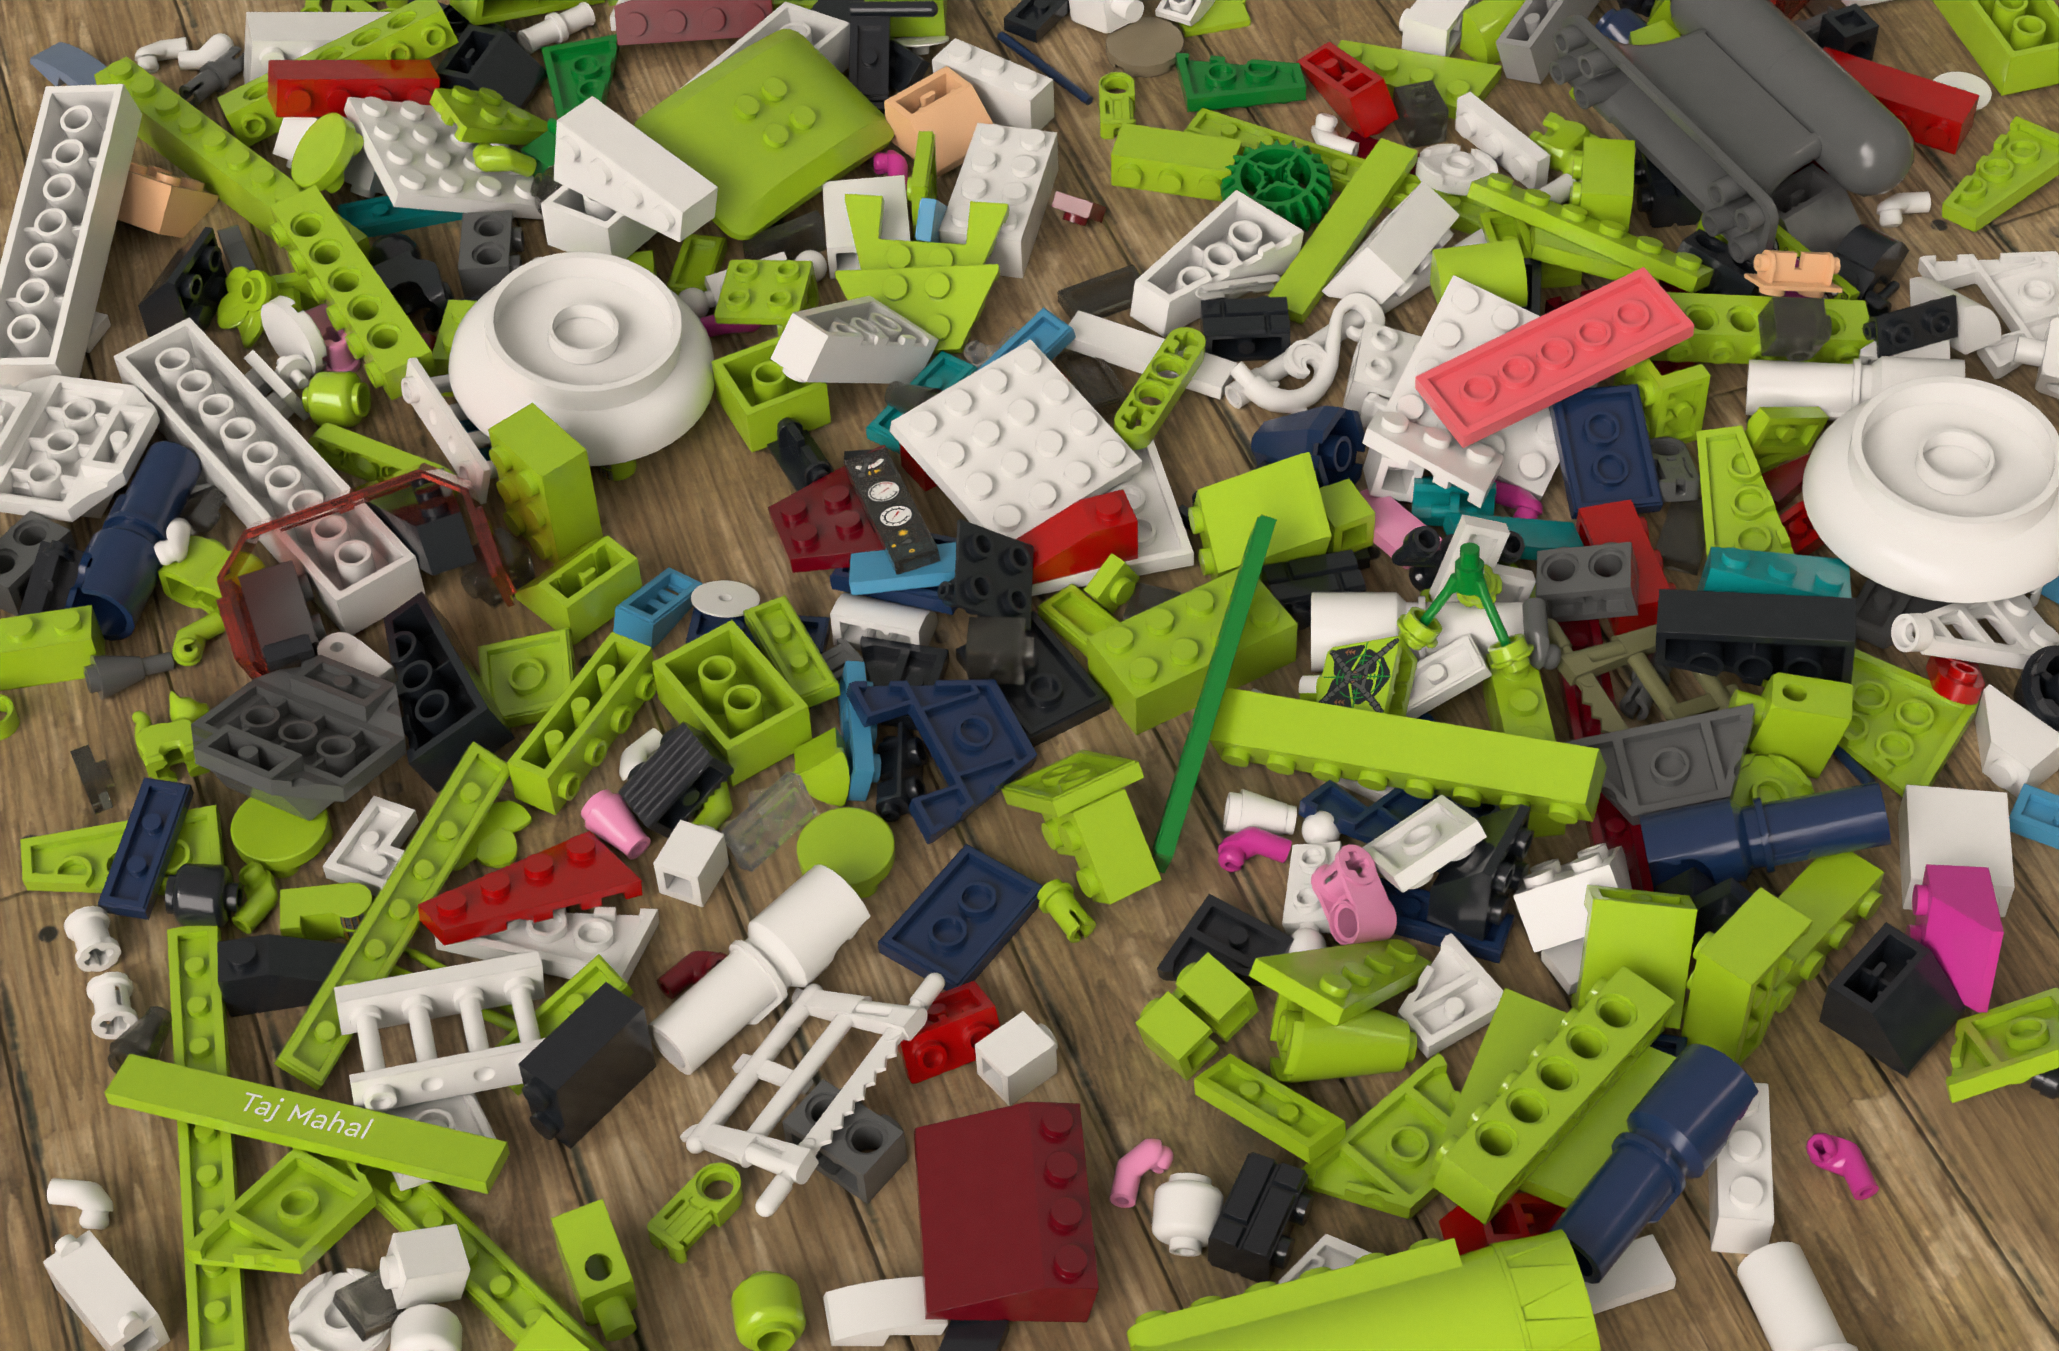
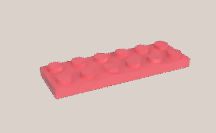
M1642 267L1416 376L1415 389L1461 447L1465 448L1692 337L1694 324L1645 267Z

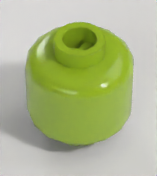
M324 371L316 373L311 379L309 387L304 388L302 405L305 412L310 414L313 422L319 427L322 424L330 423L342 428L357 426L363 417L368 415L371 407V394L368 385L362 382L361 378L354 372Z
M759 1271L743 1280L733 1291L730 1304L735 1332L739 1342L746 1348L753 1351H787L803 1335L806 1317L802 1296L797 1282L791 1277L772 1271Z

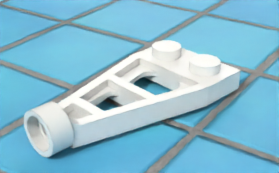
M2025 595L1993 602L1952 603L1923 614H1901L1896 617L1891 628L1892 641L1895 647L1902 652H1920L1923 655L2023 669L2030 656L2039 649L2047 646H2059V634L2045 623L2034 610L2030 599ZM1986 618L2007 644L1995 643L1977 620ZM1952 624L1963 639L1954 638L1945 625Z

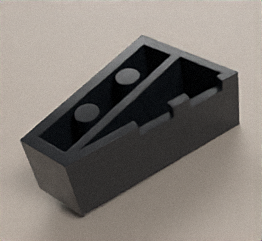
M434 468L421 469L412 473L408 480L358 495L416 556L421 570L434 576L477 561L462 514L444 468L438 470Z

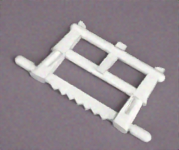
M939 973L929 974L910 998L908 1006L874 1002L870 996L824 991L816 983L809 984L804 990L797 987L792 995L793 1004L753 1055L743 1053L732 1066L734 1072L738 1074L699 1124L690 1126L681 1134L680 1138L682 1142H686L687 1150L693 1154H699L706 1150L736 1162L743 1168H748L753 1164L776 1174L755 1204L756 1212L760 1216L770 1217L793 1189L792 1185L794 1182L802 1185L808 1181L819 1164L816 1158L818 1151L822 1146L832 1143L833 1131L842 1129L844 1117L854 1114L855 1102L865 1099L866 1088L876 1085L877 1073L886 1071L887 1060L897 1057L899 1043L902 1040L911 1041L925 1025L928 1008L944 988V977ZM809 1015L831 1021L794 1070L773 1062L781 1052V1049L786 1046L797 1032L798 1027H801ZM851 1027L883 1034L799 1145L768 1137L798 1096L806 1094L814 1083L812 1080L814 1075ZM759 1079L780 1086V1089L747 1131L723 1126Z

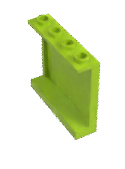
M1504 989L1436 1155L1450 1136L1453 1134L1458 1138L1463 1136L1468 1130L1466 1129L1468 1120L1479 1105L1486 1102L1491 1106L1497 1100L1496 1094L1499 1087L1513 1070L1522 1073L1528 1067L1526 1064L1527 1060L1542 1039L1545 1038L1551 1042L1558 1035L1556 1034L1557 1027L1567 1014L1566 1012L1510 989ZM1649 1046L1519 1189L1567 1209L1613 1153L1611 1145L1614 1139L1620 1133L1629 1132L1626 1121L1629 1114L1676 1057ZM1435 1158L1429 1173L1436 1176L1440 1165L1435 1162Z

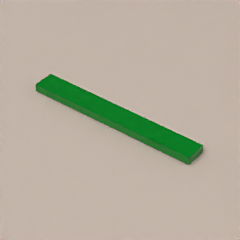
M1262 514L1260 517H1257L1249 535L1151 850V855L1158 872L1164 874L1176 849L1277 519Z

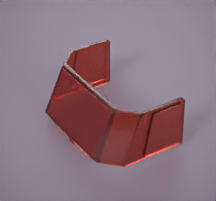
M422 463L250 525L243 531L216 577L222 598L216 601L236 662L252 680L270 673L264 661L238 579V574L261 537L278 531L283 532L337 512L340 514L355 509L357 505L411 487V484L425 479L463 494L491 578L508 607L514 606L512 595L516 594L517 590L493 520L483 506L480 505L472 482Z

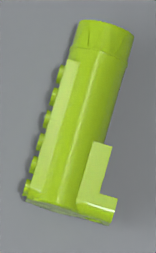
M1562 1229L1532 1237L1491 1243L1488 1247L1463 1255H1459L1454 1238L1440 1241L1436 1238L1424 1239L1412 1244L1407 1251L1388 1256L1384 1253L1367 1254L1358 1258L1353 1265L1334 1270L1328 1267L1313 1268L1301 1274L1299 1279L1281 1284L1271 1281L1260 1282L1248 1287L1243 1294L1224 1299L1219 1296L1203 1297L1194 1301L1190 1308L1171 1313L1163 1310L1146 1312L1138 1316L1135 1320V1325L1127 1331L1130 1351H1601L1596 1322L1585 1282L1570 1241Z

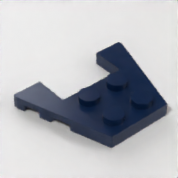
M995 679L936 680L934 685L910 686L908 681H890L888 686H867V681H854L848 685L846 695L864 728L909 714L949 786L913 798L908 809L927 844L935 842L1000 792L1004 785L1013 782L1031 768L1038 756Z
M1427 712L1416 718L1435 721ZM1328 780L1300 800L1298 814L1306 818L1310 815H1315L1318 811L1329 812L1334 817L1333 823L1336 825L1339 833L1368 844L1440 795L1434 794L1431 799H1421L1407 794L1404 789L1394 788L1367 807L1333 781ZM1446 797L1475 819L1501 810L1498 805L1481 803L1479 807L1463 806L1454 802L1451 797Z

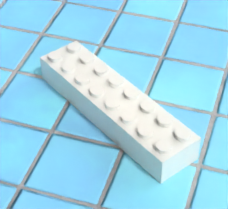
M124 84L45 87L0 263V385L11 384L15 387L31 379L51 375L80 377L142 118L141 111Z

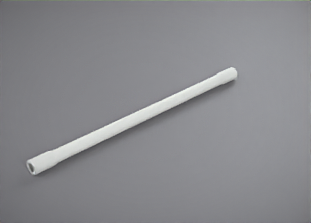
M1563 174L1539 190L1548 193L1551 196V201L1562 205L1569 200L1570 186L1576 180L1572 179L1570 174ZM1481 228L1452 247L1487 243ZM1431 263L1419 275L1415 271L1413 272L1418 279L1401 297L1394 292L1387 300L1379 304L1384 314L1430 286ZM1350 310L1344 314L1341 341L1348 338L1345 331L1348 327L1363 328L1365 320L1358 311ZM1329 324L1306 339L1314 341L1324 350ZM1284 353L1263 366L1251 370L1256 377L1260 374L1268 382L1280 381L1289 375L1283 365L1282 358ZM1235 380L1225 387L1224 392L1228 402L1233 407L1239 409L1251 402V400L1241 392L1244 388Z

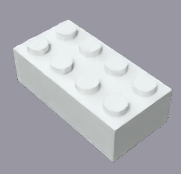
M977 123L939 229L940 243L966 244L970 201L1006 203L1010 208L1009 216L1006 223H1003L997 236L994 250L985 264H999L1000 276L1023 278L1058 173L1057 132Z

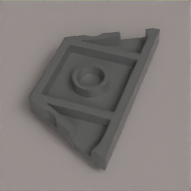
M1752 703L1566 741V743L1599 748L1607 766L1601 793L1631 825L1640 824L1639 815L1728 798L1732 800L1755 721V709Z

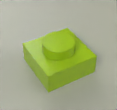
M1111 553L1084 590L1101 607L1113 614L1120 605L1130 599L1134 592L1135 584L1140 577L1126 562Z

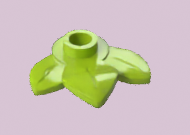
M239 266L231 270L226 277V287L229 293L219 303L217 323L222 329L238 328L244 348L249 349L256 343L264 329L261 319L262 306L278 297V286L276 280L272 276H268L266 272L261 270L250 271L247 267Z
M509 800L493 803L453 870L458 871L475 859L482 865L490 868H504L513 864L518 854L517 842L513 833L522 830L532 822L528 811L522 805Z

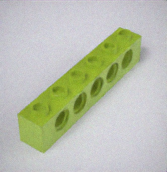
M415 0L295 60H425L459 42L437 0ZM268 73L217 98L238 140L249 147L279 132L283 117L275 116L268 100Z
M314 185L270 205L274 223L269 225L275 242L279 248L285 246L290 251L288 252V257L296 273L299 276L306 274L308 277L307 285L317 303L325 302L327 305L326 313L336 331L343 329L347 334L345 336L347 346L356 360L363 358L366 362L364 365L365 371L375 388L382 386L391 400L403 396L401 381L406 376L408 359L415 357L429 377L438 376L431 349L317 186Z
M1666 292L1693 322L1694 333L1692 337L1649 357V359L1714 364H1749V359L1853 364V359L1859 358L1860 349L1874 342V340H1867L1863 334V324L1869 321L1865 300Z
M1624 965L1609 981L1601 977L1588 993L1585 999L1586 1005L1582 1010L1579 1011L1573 1007L1557 1027L1556 1034L1558 1035L1551 1042L1544 1038L1537 1044L1526 1064L1528 1067L1522 1073L1513 1070L1506 1077L1497 1091V1100L1491 1106L1486 1102L1479 1105L1466 1125L1468 1130L1463 1136L1458 1138L1453 1134L1446 1140L1435 1157V1162L1440 1166L1432 1186L1481 1223L1487 1225L1664 1030L1676 1001Z

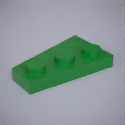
M617 34L541 48L557 120L564 116V109L566 107L573 110L592 96L606 105L620 50V45H617Z
M1175 52V65L1187 112L1200 111L1201 108L1208 110L1234 107L1248 108L1253 105L1287 104L1292 101L1306 100V84L1299 63L1252 59L1245 65L1225 63V57L1210 56V62L1189 60V53Z

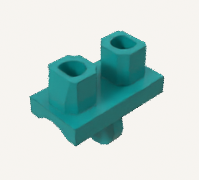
M1434 476L1414 478L1411 513L1425 525L1443 526L1442 524L1447 512L1494 516L1496 482L1493 483L1482 507L1479 508L1467 501L1469 496L1467 491L1454 484H1451L1450 488L1444 489L1432 482Z

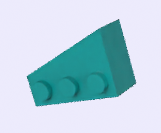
M1733 547L1710 548L1697 591L1852 598L1849 566L1839 558L1743 550Z

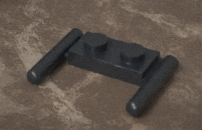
M851 1L849 81L884 115V101L890 98L891 17H934L938 12V6L934 1Z

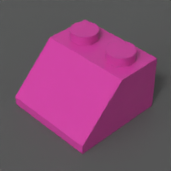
M1926 864L1922 885L1915 884L1913 888L1912 910L1913 914L1916 915L1915 925L1908 924L1905 934L1932 951L1964 1005L1976 1012L1987 1013L2004 934L1989 867Z

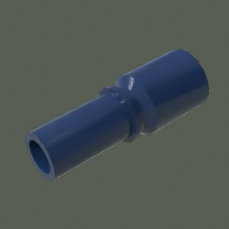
M162 441L151 445L126 494L117 497L104 521L102 529L92 536L78 566L77 579L74 587H71L64 609L92 605L105 640H123L132 635L160 579L158 571L163 565L156 555L154 546L159 541L168 540L166 535L168 525L172 520L180 517L202 471L201 462L193 452L173 442Z
M1878 782L1762 803L1761 798L1757 797L1752 798L1753 805L1743 807L1728 798L1639 815L1654 892L1657 885L1694 866L1716 884L1731 877L1738 883L1746 882L1754 869L1766 867L1767 873H1773L1777 865L1891 845L1885 803Z
M1696 1043L1686 1046L1629 1114L1626 1120L1629 1132L1620 1133L1614 1139L1611 1145L1613 1153L1548 1230V1232L1562 1229L1565 1232L1575 1253L1584 1282L1590 1284L1600 1283L1648 1223L1658 1222L1686 1187L1685 1179L1699 1178L1704 1174L1726 1145L1728 1136L1737 1120L1743 1118L1753 1098L1758 1094L1759 1091L1751 1077L1724 1053L1712 1047Z

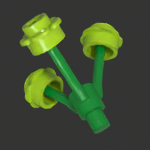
M1471 542L1464 543L1460 547V557L1455 561V573L1450 575L1445 587L1429 608L1424 610L1419 607H1411L1407 614H1402L1398 618L1397 626L1400 629L1398 636H1401L1407 646L1414 650H1422L1426 646L1431 649L1435 648L1438 645L1436 638L1442 631V626L1435 616L1451 595L1457 592V598L1464 606H1476L1478 609H1485L1499 640L1488 648L1492 659L1489 666L1493 669H1502L1505 675L1517 672L1530 664L1528 656L1532 654L1534 646L1533 644L1528 645L1524 635L1521 633L1508 636L1494 605L1496 595L1502 592L1503 584L1501 577L1498 574H1494L1490 566L1484 564V561L1479 557L1480 547L1477 544Z

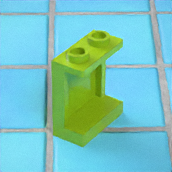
M1587 885L1584 906L1588 915L1577 993H1573L1571 999L1572 1008L1574 1007L1581 1011L1586 1005L1585 999L1595 983L1601 977L1609 981L1624 965L1676 1001L1665 1027L1680 1029L1697 916V908L1688 895Z

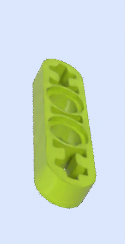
M1179 327L1172 330L1117 411L1113 430L1132 450L1146 448L1152 442L1202 364L1206 340L1200 331L1190 327ZM1185 349V351L1183 352V357L1179 356L1178 351H1183ZM1169 370L1174 371L1179 376L1176 378H1164L1158 373ZM1145 397H1153L1159 399L1162 403L1147 405L1140 400ZM1136 419L1141 420V426L1134 427Z
M322 424L308 440V443L332 468L381 487L408 480L412 473L421 469L434 468L438 470L444 468L455 498L462 491L459 479L448 468L334 424Z

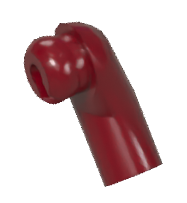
M693 951L657 979V985L665 996L673 999L689 985L696 984L728 955L722 952Z

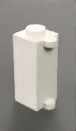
M90 1230L78 1238L68 1234L57 1241L55 1244L56 1252L44 1260L43 1264L57 1291L105 1351H157L170 1341L159 1314Z

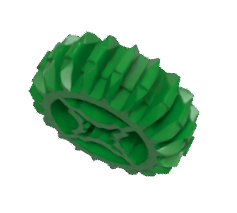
M1276 139L1274 145L1266 146L1260 140L1257 149L1254 150L1245 146L1243 156L1233 155L1235 165L1225 166V168L1232 171V175L1222 179V184L1220 185L1222 202L1238 190L1307 233L1311 223L1319 224L1323 213L1328 212L1331 195L1333 194L1330 170L1327 164H1323L1320 154H1312L1309 145L1298 149L1294 140L1288 145H1281L1279 140ZM1299 183H1302L1306 188L1300 187ZM1250 190L1254 192V195L1251 196L1247 191Z

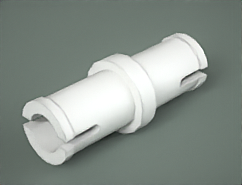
M581 2L579 5L559 14L552 12L545 16L544 21L525 30H520L517 34L519 44L528 54H532L534 51L554 42L561 44L568 40L569 35L588 26H593L596 21L595 15L590 5L586 2Z

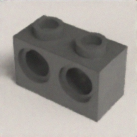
M512 210L463 213L458 272L464 298L487 293L509 273L522 266L521 255H518V252H524L525 250L524 232L522 227L515 226Z
M29 511L15 525L10 527L0 538V609L14 616L19 615L41 540L50 543L51 540L60 541L70 545L69 548L77 550L69 529L32 511Z
M1609 542L1602 545L1572 548L1559 547L1551 550L1537 551L1536 598H1541L1546 602L1547 618L1554 619L1556 622L1638 615L1639 569L1632 543Z
M823 1079L782 1121L785 1141L799 1145L841 1089L839 1090ZM861 1101L855 1102L854 1114L844 1117L843 1128L833 1131L832 1143L822 1146L818 1151L816 1158L819 1164L815 1169L868 1204L907 1161L904 1131L892 1117L886 1114L879 1116L865 1107ZM866 1149H876L874 1152L862 1153Z

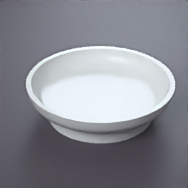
M578 251L552 254L532 260L509 273L499 284L485 293L465 314L454 335L449 356L448 372L454 397L467 418L481 432L490 438L488 432L490 427L533 402L587 450L590 466L611 465L631 461L657 452L683 436L699 420L710 402L715 386L711 363L714 360L711 341L705 327L693 310L649 270L629 260L596 252Z
M1931 376L1916 378L1893 385L1875 397L1855 406L1836 419L1818 439L1803 474L1802 491L1807 515L1814 529L1829 549L1844 563L1863 576L1904 594L1949 603H1983L2005 600L2036 590L2059 576V435L2048 418L2019 395L1995 384L1965 377Z

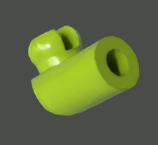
M481 143L473 150L475 165L484 172L512 171L522 176L530 177L536 169V160L533 157L505 146H492L488 143Z
M726 781L721 783V788L714 791V795L708 797L706 803H703L704 809L693 820L692 824L707 825L718 830L731 815L733 806Z

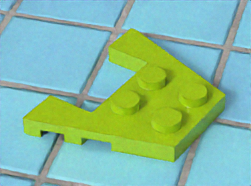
M845 194L844 199L861 270L985 265L988 257L991 256L994 250L997 236L1003 223H1006L1010 211L1009 205L1006 203L970 201L966 244L881 239L885 204L883 196Z

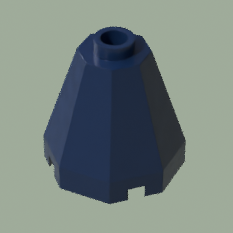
M1321 406L1264 421L1252 437L1251 451L1255 456L1257 465L1264 460L1272 464L1301 453L1310 452L1319 489L1346 479H1350L1356 485L1361 478L1363 464L1355 463L1357 452H1365L1366 445L1362 443L1365 432L1358 411L1342 407Z

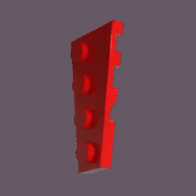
M587 831L418 904L419 920L446 946L505 931L508 929L509 921L523 919L533 920L536 923L552 919L553 910L576 904H579L582 911L602 906L603 897L623 893L625 899L642 896V880L592 832Z

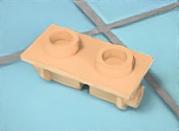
M1764 250L1762 254H1757L1754 258V269L1757 271V274L1745 273L1744 275L1745 279L1759 287L1760 293L1769 296L1781 297L1785 295V291H1798V294L1806 297L1822 298L1825 292L1842 293L1843 288L1832 282L1833 274H1838L1840 270V259L1834 257L1830 252L1801 251L1799 266L1795 267L1796 252Z

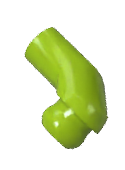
M214 611L177 631L172 655L178 664L183 666L196 665L203 656L206 642L227 631L224 621L218 612Z
M250 862L240 870L238 876L239 881L245 885L244 890L247 901L240 911L236 912L232 917V922L246 934H251L278 901V891L274 876L270 870H264L262 864L258 862Z

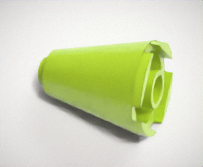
M1278 993L1273 1013L1270 1041L1277 1042L1279 1058L1270 1057V1070L1272 1078L1280 1083L1287 1084L1401 1072L1406 1062L1412 1063L1415 1058L1417 1035L1416 1032L1410 1031L1407 1020L1371 1008L1336 1027Z

